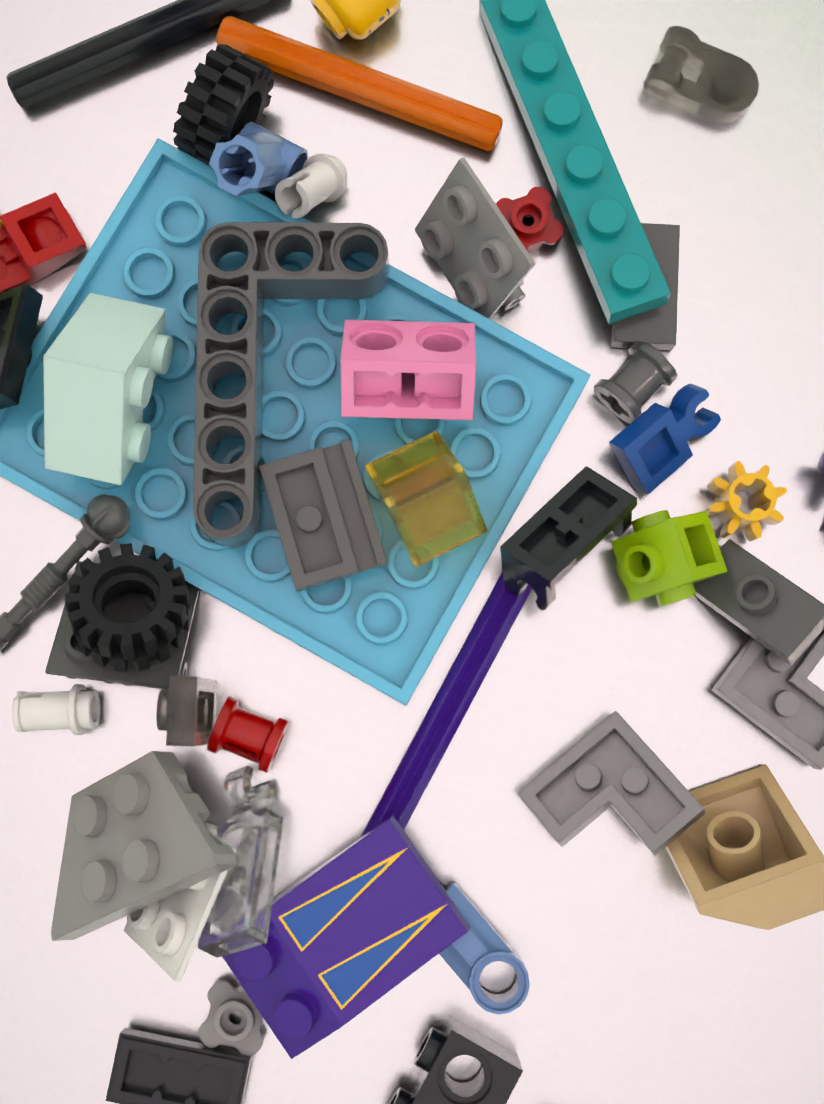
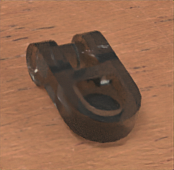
M672 26L666 30L660 44L662 57L659 63L651 65L643 82L646 91L661 100L711 121L728 123L743 117L753 104L759 88L758 76L751 64L736 55L700 41L698 35L688 28ZM683 66L700 72L697 82L684 78L681 73Z

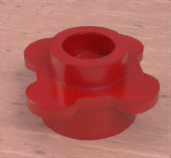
M542 187L531 188L526 196L514 200L501 198L496 203L528 252L536 251L544 244L554 245L558 243L563 234L562 223L554 219L550 209L551 194ZM525 217H531L534 220V224L525 226L522 220Z

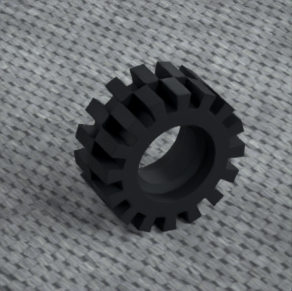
M226 44L217 45L215 51L211 49L206 54L205 65L200 62L194 70L196 78L193 83L189 81L184 90L187 93V97L184 102L179 103L176 112L181 117L174 123L173 132L176 133L173 140L174 145L178 146L177 149L209 165L217 142L231 141L251 121L262 125L266 116L262 113L264 108L270 104L272 96L268 93L274 85V80L271 79L273 76L272 69Z
M132 543L120 544L121 555L112 557L110 549L107 547L98 551L101 563L95 565L89 558H86L80 564L83 577L72 574L68 582L71 593H65V605L74 637L77 639L79 648L85 656L92 653L94 663L105 668L111 658L115 671L127 672L129 660L137 661L139 671L150 669L149 656L155 654L162 664L171 658L169 644L180 649L185 642L183 630H190L191 609L184 574L180 567L174 569L173 559L166 553H163L156 560L154 547L143 545L140 555H134ZM143 593L151 596L155 601L153 611L135 622H113L104 615L106 605L114 598L123 594Z

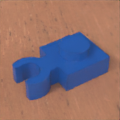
M692 383L683 386L674 395L670 409L658 403L652 404L609 441L634 488L647 495L650 494L693 456L687 442L694 435H707L717 427L721 421L718 413L704 407L695 413L698 405L709 397L706 389Z

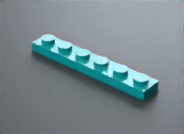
M479 0V13L608 324L668 304L671 292L546 1Z

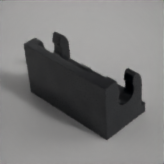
M585 466L500 546L504 587L518 597L526 590L527 585H530L537 595L536 603L538 608L542 611L547 609L556 599L555 585L611 531H613L616 537H619L631 526L632 510L637 506V497L588 466Z

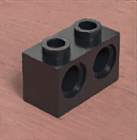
M449 1015L441 1032L431 1027L422 1041L413 1062L414 1065L421 1069L409 1092L399 1087L389 1104H506L523 1069L517 1053ZM469 1055L476 1058L482 1064L477 1077L465 1083L452 1080L446 1074L445 1069L448 1063L455 1057Z

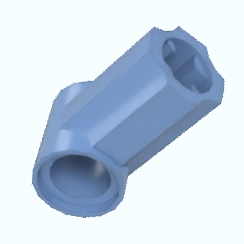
M251 121L231 141L216 143L209 165L216 173L217 187L229 194L242 196L267 191L275 196L276 186L281 180L291 177L302 170L304 162L308 159V150Z
M455 882L451 883L445 888V891L470 925V929L440 952L439 955L467 986L475 1002L481 1008L497 1015L510 1013L519 1008L527 998L530 987L528 971L519 954L509 947ZM502 961L510 964L516 970L515 984L504 994L495 995L488 993L479 982L480 974L488 964Z

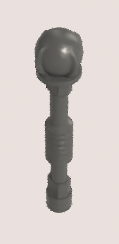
M101 494L90 501L87 514L80 518L83 527L75 535L76 540L55 563L48 562L33 580L26 585L20 592L22 598L8 613L3 612L0 615V651L20 629V623L33 609H41L47 600L68 580L67 573L88 550L92 552L100 543L109 545L114 539L125 535L130 526V510L124 500L117 496Z

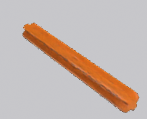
M232 16L225 17L218 29L216 37L218 45L226 44L268 66L273 72L485 151L493 150L500 136L503 119L500 115Z

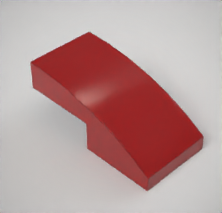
M56 192L0 216V293L25 284L31 286L86 249L83 237Z

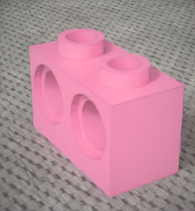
M345 320L341 351V417L473 420L476 376L475 323Z

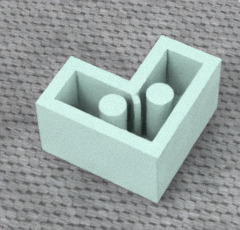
M90 293L43 356L45 469L122 485L134 462L143 463L151 440V426L143 423V408H146L150 400L156 375L166 374L173 352L172 336L165 335L166 309Z

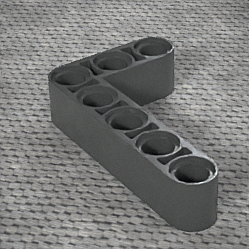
M227 222L212 227L201 239L198 262L193 511L195 521L200 529L219 545L236 547L247 543L254 537L260 524L261 471L259 465H261L264 299H366L381 292L388 281L389 253L386 239L378 229L371 225L363 223ZM230 252H241L248 256L245 264L235 271L228 272L217 268L220 259ZM294 252H303L313 258L308 267L301 271H287L280 267L287 255ZM358 252L369 253L377 260L372 268L363 272L351 271L344 265L345 260L350 255ZM228 313H241L247 317L246 324L242 330L235 334L224 335L216 331L217 323L221 317ZM237 374L246 378L245 388L235 398L221 399L215 396L216 384L224 376ZM235 436L245 441L244 453L235 462L220 464L214 461V448L220 440L225 437ZM229 499L242 502L244 513L238 525L227 530L216 529L213 526V510L219 503Z

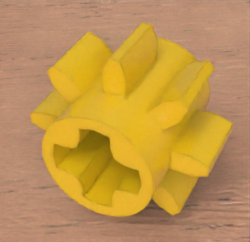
M737 461L728 467V476L731 483L716 477L708 482L706 487L717 496L714 504L704 511H707L709 516L716 515L723 524L720 533L721 537L725 538L737 529H744L745 537L748 541H755L762 537L760 520L767 525L773 526L783 521V515L774 508L777 498L787 493V489L785 487H774L773 483L767 478L769 466L765 465L755 473H746L743 464ZM742 490H746L751 494L748 499V505L753 510L746 514L738 509L742 499L736 494Z

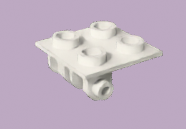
M204 822L205 827L217 845H228L224 842L228 833L226 830ZM229 869L127 915V923L123 931L174 981L181 982Z

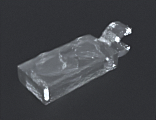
M248 765L229 772L224 781V795L231 808L232 819L218 824L216 836L237 850L235 853L237 865L230 868L226 874L199 937L197 947L216 958L266 944L268 939L284 818L272 811L277 797L276 783L269 780L252 787L253 768Z

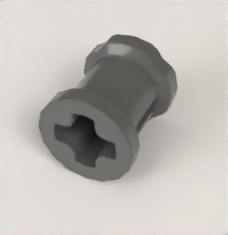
M635 341L629 347V358L608 380L600 379L594 385V392L599 400L613 414L629 424L642 414L641 408L662 385L671 386L678 376L676 369L667 358L655 347L644 341Z

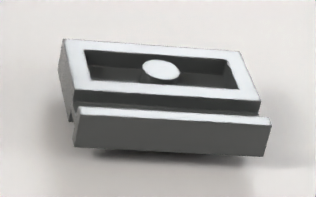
M350 439L340 441V444L322 449L320 447L259 465L297 592L388 565Z

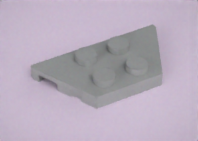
M151 751L72 795L51 927L52 941L75 940L237 865L236 854L231 846L217 845L203 822L206 821L211 813L200 795L193 792L189 787L187 774L173 752Z

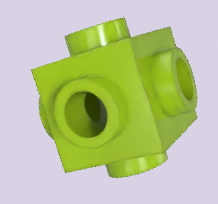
M668 510L658 511L633 520L631 524L634 533L610 541L617 559V573L622 583L626 586L631 602L656 596L659 607L696 596L693 583L728 572L707 511L673 518L670 517Z

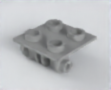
M463 157L454 166L415 227V230L420 236L427 254L436 260L452 284L458 301L491 319L501 306L507 310L525 298L526 295L521 289V286L524 284L523 279L536 263Z

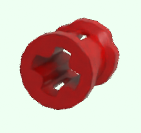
M229 696L217 717L208 741L207 750L217 754L223 749L258 763V770L268 773L283 741L289 721L282 718L273 721L239 707L238 699Z

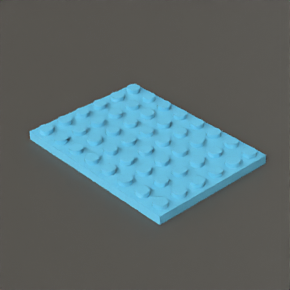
M157 138L34 339L31 348L32 358L26 369L19 404L0 410V476L79 521L84 514H87L88 505L94 497L107 494L121 498L130 510V526L123 537L114 539V541L119 544L132 543L133 552L139 555L143 545L154 547L156 560L163 553H166L173 559L174 569L180 567L186 582L406 706L591 374L390 264L386 285L381 292L371 298L264 299L261 465L316 448H327L340 444V441L350 439L388 563L387 566L381 568L377 567L361 572L358 575L297 592L262 474L260 524L258 531L250 541L236 547L219 545L209 538L195 521L193 491L198 262L201 239L209 229L217 224L227 222H313L304 217L292 218L293 211L288 215L284 214L275 201L258 192L242 196L229 194L217 187V176L211 166ZM230 252L220 259L217 268L228 272L235 271L245 264L248 256L241 252ZM294 252L283 259L280 267L292 272L301 271L308 267L313 258L303 252ZM358 252L350 255L345 260L344 265L351 271L363 272L372 268L377 260L369 253ZM90 293L166 309L165 335L172 336L173 352L169 368L165 375H156L150 400L146 408H143V423L151 426V440L147 456L143 463L134 462L122 485L45 469L43 356ZM228 313L221 317L217 323L216 331L224 335L235 334L242 330L246 324L247 317L241 313ZM345 320L475 323L476 376L473 420L341 417V351ZM237 374L224 376L216 384L215 396L221 399L235 398L245 388L246 378ZM235 436L225 437L220 440L214 448V461L220 464L235 462L244 453L245 441ZM234 499L224 500L219 503L213 510V526L216 529L227 530L238 525L243 518V503Z

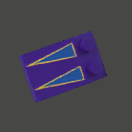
M391 816L245 917L215 943L214 946L289 1057L293 1059L359 1015L467 933L470 925L394 816Z

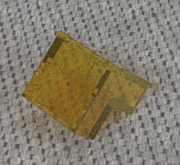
M437 430L364 465L376 494L390 516L402 546L415 568L488 532L465 470Z

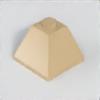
M767 764L689 791L704 807L705 814L665 848L700 915L759 929L771 930L824 910V855Z

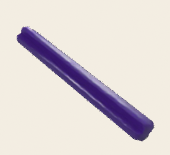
M503 572L501 573L361 837L391 816H394L404 831L532 590L530 585H527L526 590L517 597L504 587Z

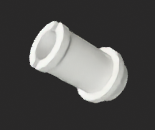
M318 153L310 156L304 162L302 170L291 177L284 178L277 184L275 199L278 207L286 215L294 210L292 218L297 219L305 216L321 202L328 203L337 200L345 191L348 179L347 170L342 161L333 155Z
M74 684L70 691L30 693L18 691L16 693L17 697L13 699L12 720L14 728L18 733L32 730L71 729L74 735H84L87 729H95L99 724L101 711L99 695L96 690H87L84 684Z

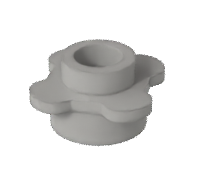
M228 981L216 982L207 993V999L211 1006L207 1020L199 1028L201 1042L209 1048H215L220 1044L235 1047L241 1055L245 1056L256 1054L263 1045V1037L260 1033L263 1022L262 1015L243 987H233ZM237 1012L241 1015V1022L239 1024L230 1022L229 1015L231 1013Z

